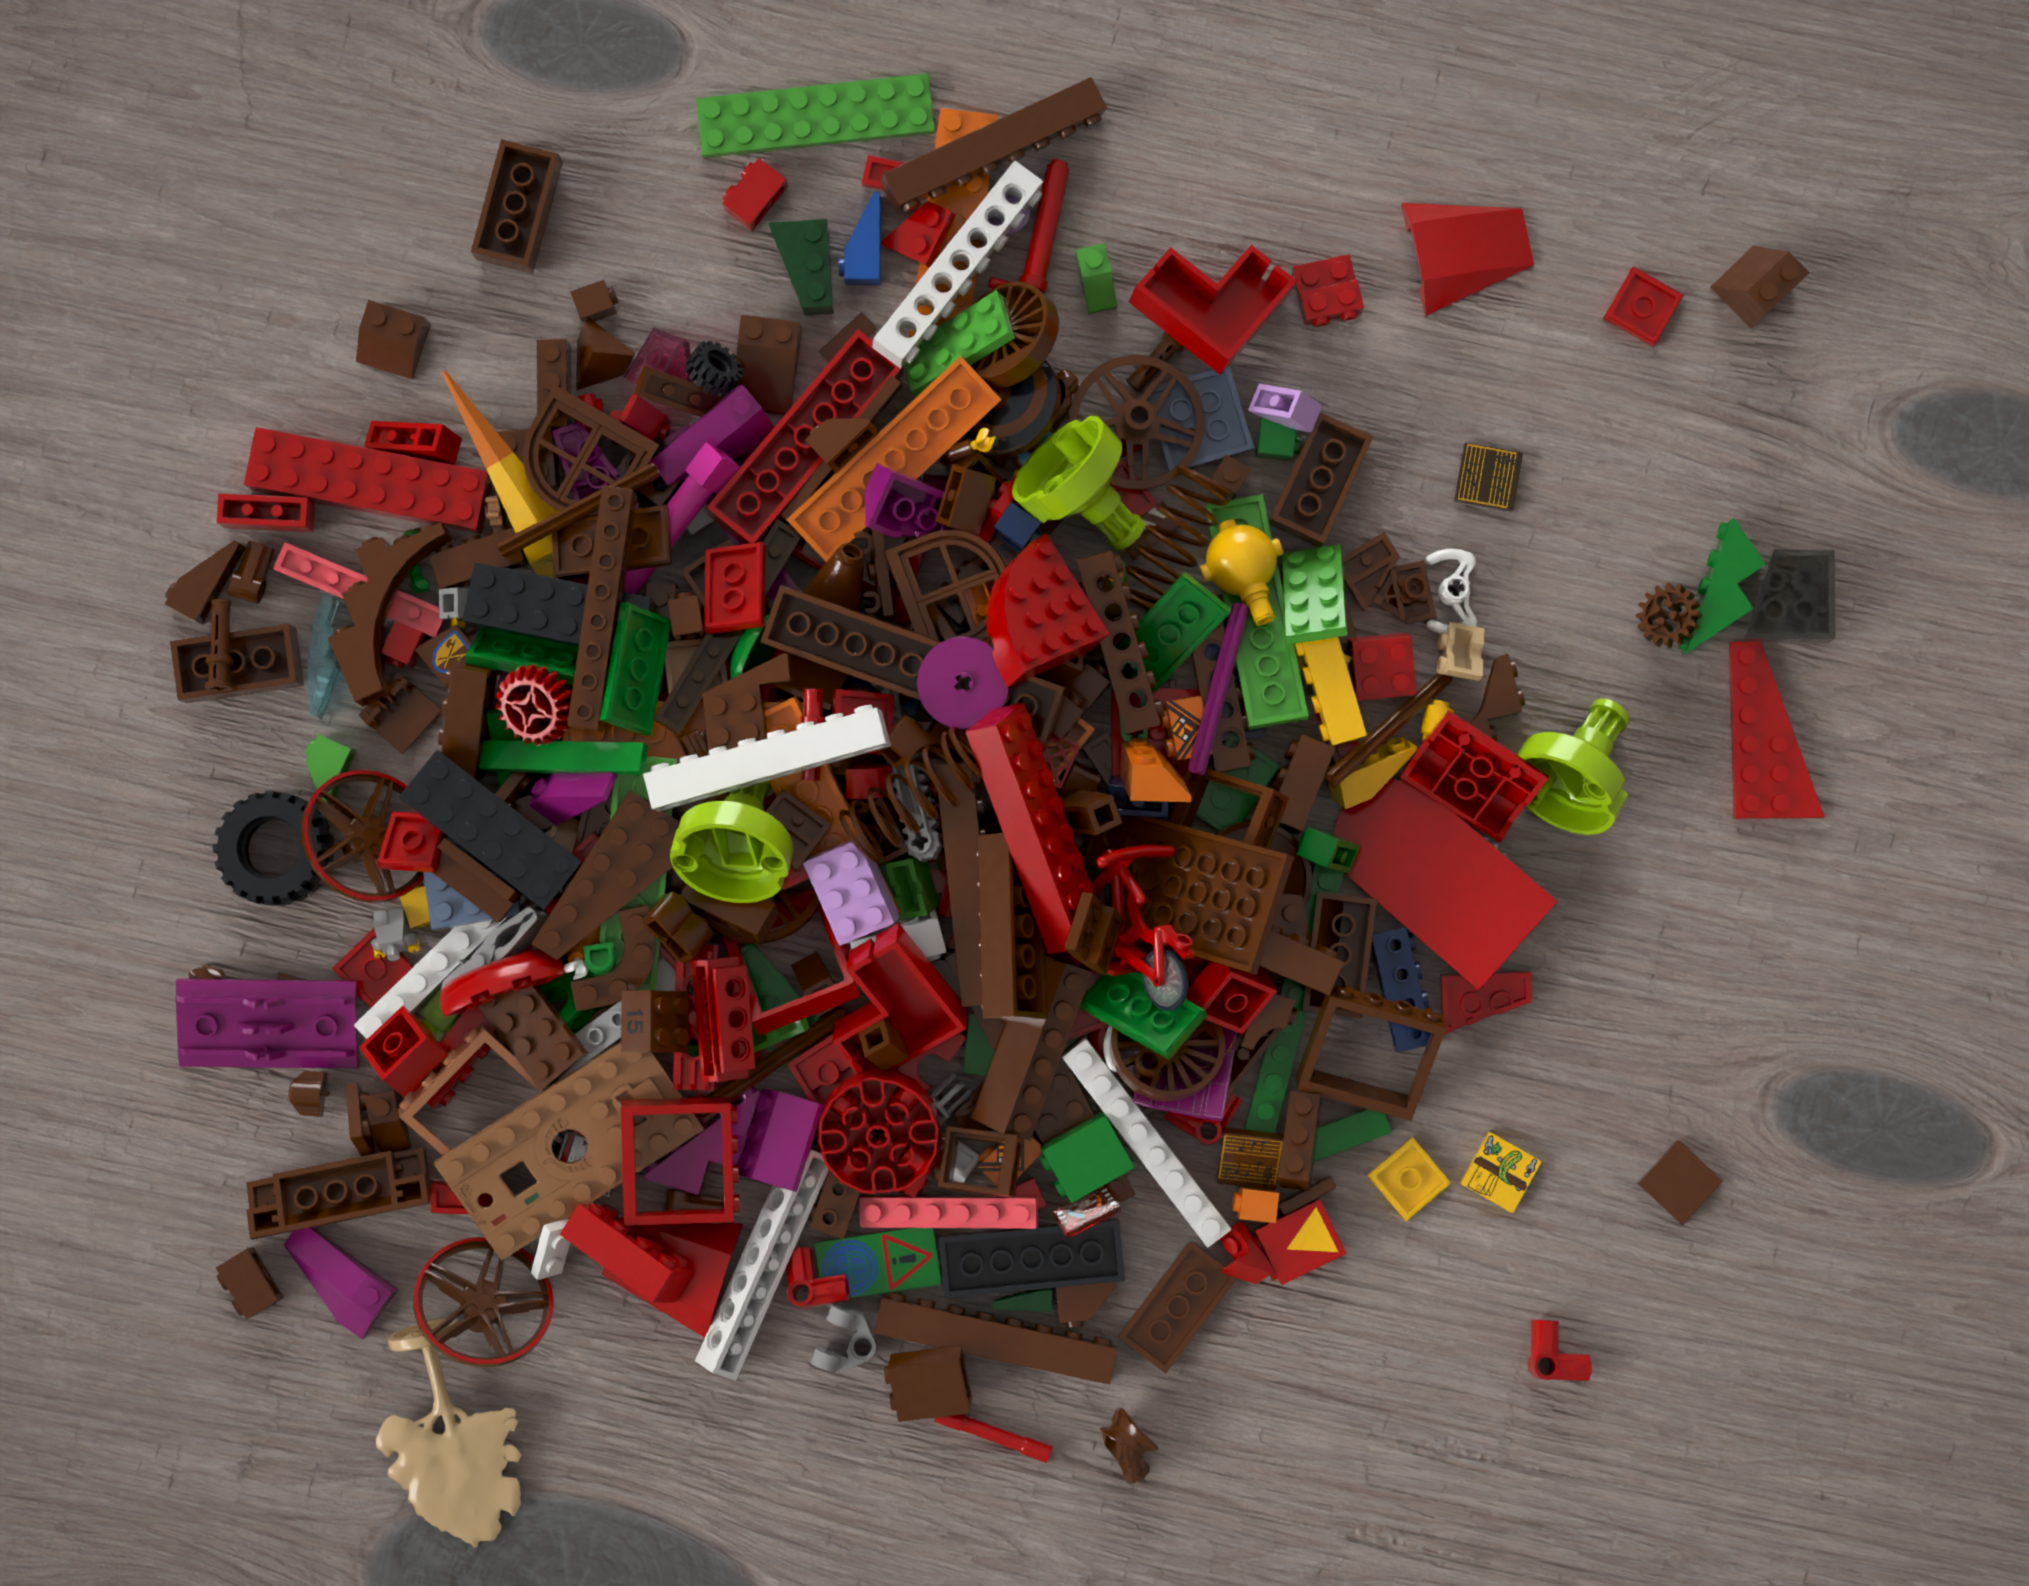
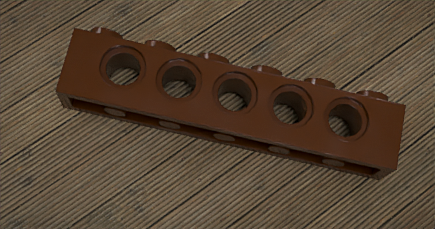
M1111 549L1077 559L1087 598L1110 633L1100 644L1125 733L1129 734L1161 725L1160 717L1165 716L1161 699L1155 700L1152 688L1157 687L1153 671H1146L1144 659L1149 657L1145 642H1138L1135 632L1141 628L1136 612L1130 613L1127 602L1132 601V596L1128 583L1122 584L1119 573L1123 572L1124 568L1120 554L1114 555ZM1103 574L1110 575L1114 579V587L1110 591L1100 590L1097 585L1099 576ZM1115 603L1121 606L1123 611L1121 618L1111 620L1106 616L1105 609L1109 604ZM1120 632L1128 634L1131 639V644L1125 649L1117 648L1113 642L1114 636ZM1129 661L1136 663L1139 667V673L1133 678L1124 676L1121 671L1124 663ZM1137 690L1144 692L1147 696L1146 703L1140 707L1134 706L1129 699L1131 693Z
M1217 590L1211 591L1218 598ZM1219 597V599H1220L1222 602H1224V598H1223V597ZM1223 621L1191 654L1198 693L1202 697L1203 707H1205L1211 685L1210 679L1214 674L1217 660L1211 661L1207 659L1204 651L1210 645L1221 648L1226 629ZM1236 660L1224 703L1232 708V716L1228 719L1220 718L1212 746L1213 754L1211 759L1213 769L1221 773L1251 767V760H1255L1252 742L1247 743L1245 731H1249L1246 713L1241 714L1239 702H1243L1240 684L1235 685L1233 673L1238 672ZM1227 732L1234 733L1238 738V745L1235 748L1225 747L1222 743L1223 734Z

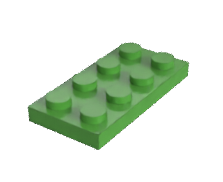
M997 290L939 325L929 341L923 339L918 346L920 352L910 364L907 361L905 362L904 367L911 392L916 397L960 356L971 366L1015 339L1003 296Z
M1341 544L1283 553L1285 626L1288 645L1348 635Z

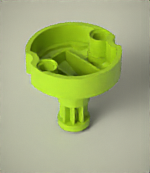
M1089 416L1082 422L1074 420L1054 432L1029 456L1015 478L1012 488L1013 498L1033 518L1041 523H1045L1047 520H1059L1080 513L1089 524H1095L1107 537V543L1115 551H1121L1133 544L1140 537L1145 527V522L1140 516L1132 514L1120 501V495L1110 485L1121 457L1122 443L1097 416Z
M1603 698L1597 699L1592 703L1588 710L1589 716L1582 727L1575 731L1573 736L1556 732L1537 733L1526 739L1517 753L1520 758L1549 775L1547 782L1526 807L1547 823L1572 833L1593 835L1607 831L1615 822L1628 799V793L1623 790L1625 778L1619 768L1608 757L1613 751V743L1619 733L1624 732L1628 726L1630 716L1621 705L1615 701Z
M769 781L730 791L729 796L724 801L699 804L686 811L681 817L679 828L676 830L671 847L670 860L675 872L691 888L711 898L733 903L762 901L774 896L782 889L784 878L789 873L794 846L786 828L773 816L764 812V797L771 789Z

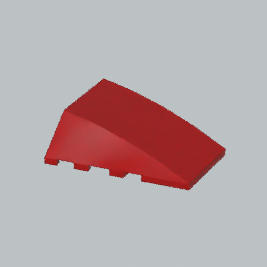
M1419 203L1401 204L1407 232L1412 233L1422 280L1419 290L1425 317L1445 306L1458 302L1462 298L1484 290L1496 282H1501L1534 266L1522 208Z
M690 1223L638 1225L642 1229L641 1234L648 1239L653 1237L665 1245L663 1250L670 1255L674 1253L684 1258L688 1262L687 1267L694 1271L676 1303H652L606 1268L603 1269L602 1275L705 1338L715 1316L716 1304L743 1224Z

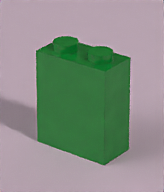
M1103 1111L1040 1146L1043 1155L1039 1156V1159L1047 1173L1051 1170L1054 1171L1058 1179L1054 1182V1185L1061 1198L1063 1199L1068 1196L1071 1203L1135 1168Z

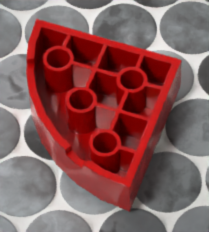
M1047 533L1032 541L1004 568L1002 574L997 578L992 587L987 606L988 636H992V643L995 649L992 655L1007 688L1092 651L1110 635Z

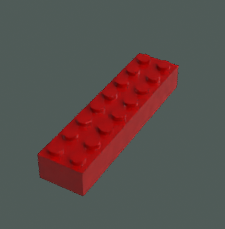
M859 329L856 330L706 507L707 515L741 543L762 542L777 519L781 520V513L824 461L805 441L810 436L812 429L822 424L826 419L858 418L890 377H895L899 380L903 375L904 366L900 369L873 349V341Z
M256 427L243 485L252 491L286 497H307L315 503L424 524L442 523L446 528L482 534L485 522L484 506L487 505L485 498L490 496L492 481L488 472Z
M1024 702L995 708L965 732L978 767L981 770L982 778L1048 954L1065 952L1067 950L1064 947L1082 892L1094 894L1093 884L1087 876L1083 865V857L1076 846L1072 827L1068 824L1063 810V802L1055 789L1053 775L1047 767L1042 745L1037 740L1032 726V718L1027 712Z

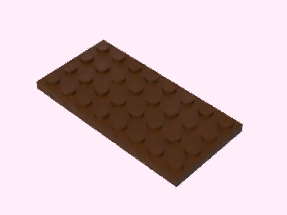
M1120 815L1122 824L1098 835L1087 834L1081 851L1084 861L1083 865H1094L1098 867L1097 859L1109 849L1118 850L1140 845L1173 846L1175 854L1172 857L1136 858L1128 868L1147 898L1146 903L1141 905L1140 908L1144 923L1152 931L1157 926L1169 924L1177 934H1185L1192 939L1190 948L1194 951V956L1257 975L1294 860L1293 856L1144 816ZM1098 867L1101 871H1105L1107 869L1106 867ZM1086 871L1091 882L1098 877L1096 873ZM1124 886V910L1126 931L1132 925V922L1129 916V911L1126 903L1128 890ZM1106 893L1104 894L1103 899L1100 900L1103 906H1107Z

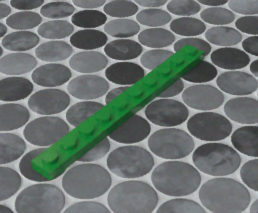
M1317 863L1314 864L1312 871L1311 895L1305 908L1311 936L1317 892L1338 894L1344 874L1342 871L1329 869ZM1284 977L1280 996L1295 1000L1293 1007L1297 1008V1014L1293 1024H1287L1286 1029L1280 1031L1264 1052L1244 1130L1275 1133L1307 1014V1011H1302L1305 985L1287 977Z

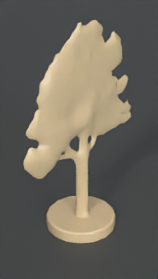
M447 1317L428 1320L427 1323L431 1330H433ZM456 1318L448 1326L441 1329L435 1335L439 1337L447 1330L458 1324V1318ZM418 1324L400 1329L388 1336L389 1348L396 1352L422 1348L433 1391L434 1404L430 1414L415 1422L396 1415H391L383 1422L375 1438L376 1447L385 1457H390L394 1451L398 1452L399 1455L398 1459L388 1468V1476L399 1483L404 1490L409 1491L408 1500L413 1504L417 1515L422 1516L425 1521L429 1522L432 1526H436L441 1532L447 1531L454 1537L461 1538L466 1543H470L473 1547H478V1542L494 1541L502 1528L499 1522L501 1510L509 1512L511 1516H516L515 1514L521 1505L520 1482L517 1478L502 1476V1470L507 1467L508 1461L518 1462L522 1456L512 1444L504 1445L509 1432H515L519 1422L516 1419L517 1411L513 1408L505 1407L499 1411L474 1413L472 1416H467L465 1411L452 1404L437 1350L423 1336ZM456 1414L459 1416L461 1423L455 1421L454 1416ZM442 1415L446 1426L445 1432L443 1434H435L432 1431L433 1424L438 1416Z

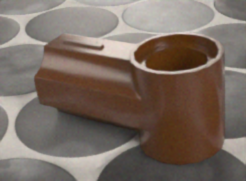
M248 541L240 568L234 572L230 580L228 594L259 604L266 590L267 581L265 577L275 550L263 544Z
M667 1189L664 1211L724 1209V1198L694 1195L683 1190Z

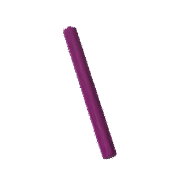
M1233 603L1188 766V771L1195 775L1203 776L1206 772L1249 612V607L1242 603Z

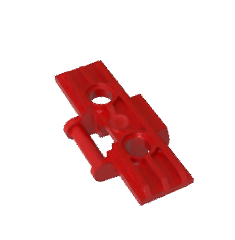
M704 945L692 960L719 957V945ZM676 958L675 991L688 992L689 1043L693 1039H698L695 997L689 991V984L693 980L692 962L690 960L682 963ZM688 1052L674 1053L673 1090H716V1082H702L700 1055L693 1057Z

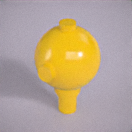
M1234 519L1226 520L1218 525L1220 532L1215 535L1207 548L1206 564L1199 566L1201 576L1204 582L1212 580L1222 591L1240 596L1242 603L1249 607L1255 624L1257 626L1265 625L1275 619L1268 595L1270 590L1267 584L1275 573L1277 557L1283 555L1281 543L1278 538L1270 540L1263 531L1256 527L1236 525Z

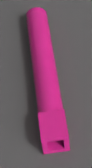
M705 442L685 469L689 476L667 504L670 514L671 548L713 493L718 494L740 468L724 451ZM658 567L627 571L624 592L637 595Z

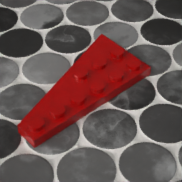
M1730 642L1733 819L1825 818L1762 643Z

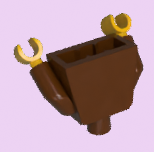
M982 428L979 430L976 440L968 439L963 442L959 440L940 458L939 463L949 474L952 464L997 477L995 493L990 499L991 501L993 498L996 499L995 496L1003 482L1009 484L1011 481H1008L1006 478L1003 479L979 452H989L996 438L995 436L987 437L989 429ZM1020 470L1014 471L1013 477L1015 476V474L1017 475Z

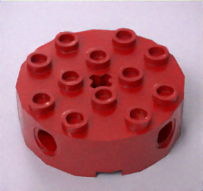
M870 1069L849 1076L833 1089L821 1113L818 1142L825 1165L841 1183L861 1193L897 1192L909 1188L927 1173L937 1154L940 1119L933 1098L918 1081L895 1070L882 1071L881 1069ZM874 1129H882L884 1130V1132H879L878 1134L874 1133Z

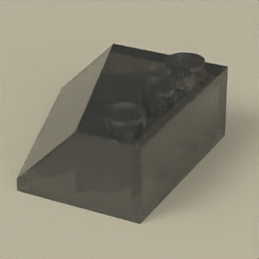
M1774 550L1744 639L1761 642H1831L1834 640L1835 550Z

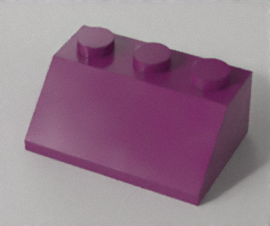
M763 1088L756 1103V1112L752 1124L747 1131V1140L743 1153L738 1160L739 1175L764 1184L797 1192L824 1105L783 1092Z

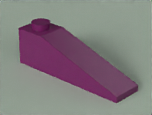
M739 385L651 459L650 463H654L657 466L660 477L669 485L689 476L685 469L705 442L721 449L731 459L754 451L772 431L774 426L763 408L744 385Z
M581 422L552 430L556 446L577 458L590 435ZM596 445L586 464L615 481L621 479L619 473L603 454L599 446ZM560 456L565 474L567 475L573 463ZM582 469L571 492L574 500L579 501L602 489V485L608 486L610 484Z
M878 463L876 464L865 489V526L891 537L916 536L919 538L936 531L958 530L935 522L944 494L943 491Z
M314 1228L293 1231L283 1244L336 1320L361 1339L366 1336L399 1290Z

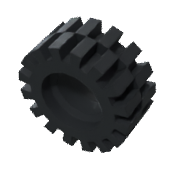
M705 341L701 342L687 359L685 370L686 373H691L689 378L691 381L696 380L695 385L698 388L700 386L704 388L703 392L708 393L711 391L712 396L719 394L720 397H724L725 394L728 395L743 376L741 375L743 368H740L742 365L740 361H735L737 356L734 353L730 355L728 353L730 349L726 346L722 349L721 344L718 342L715 345L712 341H707V343Z

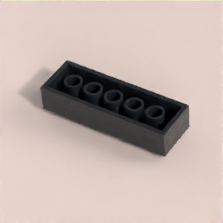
M475 562L462 621L469 626L579 648L588 585ZM623 592L622 603L628 602L654 612L655 601L651 597Z
M438 750L434 752L399 796V799L543 911L548 908L582 865L578 858Z
M1118 1218L1084 1221L1082 1223L1042 1225L1036 1229H1001L939 1236L944 1299L1125 1281Z

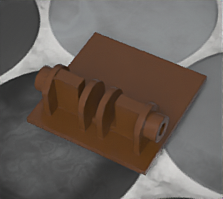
M398 671L387 683L390 695L367 705L359 716L369 727L373 728L396 750L403 754L441 713V709Z

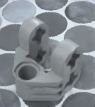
M832 1303L826 1320L847 1329L855 1328L857 1330L852 1335L847 1354L817 1345L810 1363L830 1372H844L872 1358L877 1349V1341L864 1312L839 1303ZM864 1338L869 1340L872 1346L871 1351L866 1354L857 1352L855 1342L858 1339Z

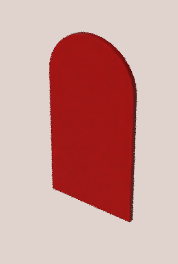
M1390 779L1372 799L1348 809L1342 807L1337 817L1334 834L1361 846L1350 873L1346 874L1373 899H1377V902L1477 990H1480L1493 974L1500 969L1501 965L1534 928L1540 925L1542 919L1558 903L1555 898L1459 816L1405 780Z

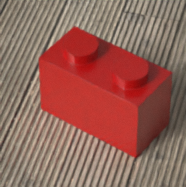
M760 158L754 164L750 162L741 173L742 179L736 187L731 185L722 198L724 200L722 203L724 210L751 231L756 228L788 188L787 179Z

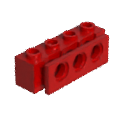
M738 957L691 960L702 1082H722L749 1078L748 1070L755 1069L747 966H740Z

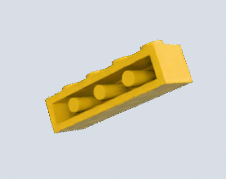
M1334 637L1294 644L1297 656H1303L1306 666L1302 668V674L1305 684H1311L1314 696L1310 697L1314 713L1320 714L1322 724L1318 725L1323 743L1328 741V745L1334 747L1365 738L1367 733L1339 638Z

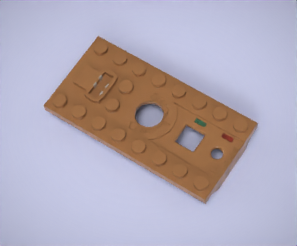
M620 1040L435 1160L434 1166L481 1230L498 1257L503 1261L541 1236L543 1225L569 1218L578 1204L589 1205L623 1182L622 1100L686 1098L682 1090H673V1077L656 1053L621 1052ZM695 1113L634 1115L636 1173L704 1130V1126ZM566 1129L580 1132L587 1141L585 1155L575 1162L561 1161L552 1151L554 1137ZM523 1161L537 1182L514 1196L500 1175ZM481 1194H490L493 1197V1203L488 1207L481 1206L478 1202Z

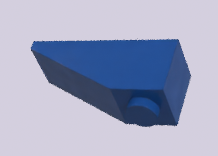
M880 192L873 193L844 249V259H839V277H844L845 285H881Z

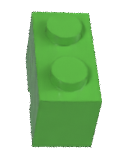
M906 852L885 863L890 884L894 886L896 893L894 899L901 911L899 914L900 920L927 916L939 905L928 861L921 862L918 858Z

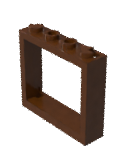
M1187 768L1182 779L1191 794V802H1173L1167 819L1168 822L1191 828L1210 781L1260 797L1243 842L1270 849L1289 797L1274 789L1206 768L1203 776L1192 774Z
M1334 985L1330 995L1325 994L1298 1068L1296 1074L1297 1090L1319 1094L1326 1098L1412 1121L1447 1029L1444 1015L1433 1012L1432 1008L1421 1009L1413 1007L1410 1003L1403 1000H1388L1374 992H1359L1349 985H1345V987ZM1336 1007L1431 1033L1408 1095L1314 1070Z

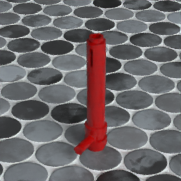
M1052 159L1050 164H1047L1041 190L1043 195L1038 203L1023 275L1019 276L1018 281L1031 284L1044 294L1047 290L1048 281H1046V276L1070 171L1067 168L1068 163L1059 159ZM990 276L987 287L993 289L999 285L1009 283V281Z

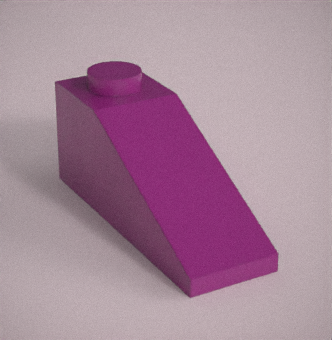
M613 772L555 773L546 779H540L532 788L531 793L533 796L528 806L557 826L607 800L617 775Z

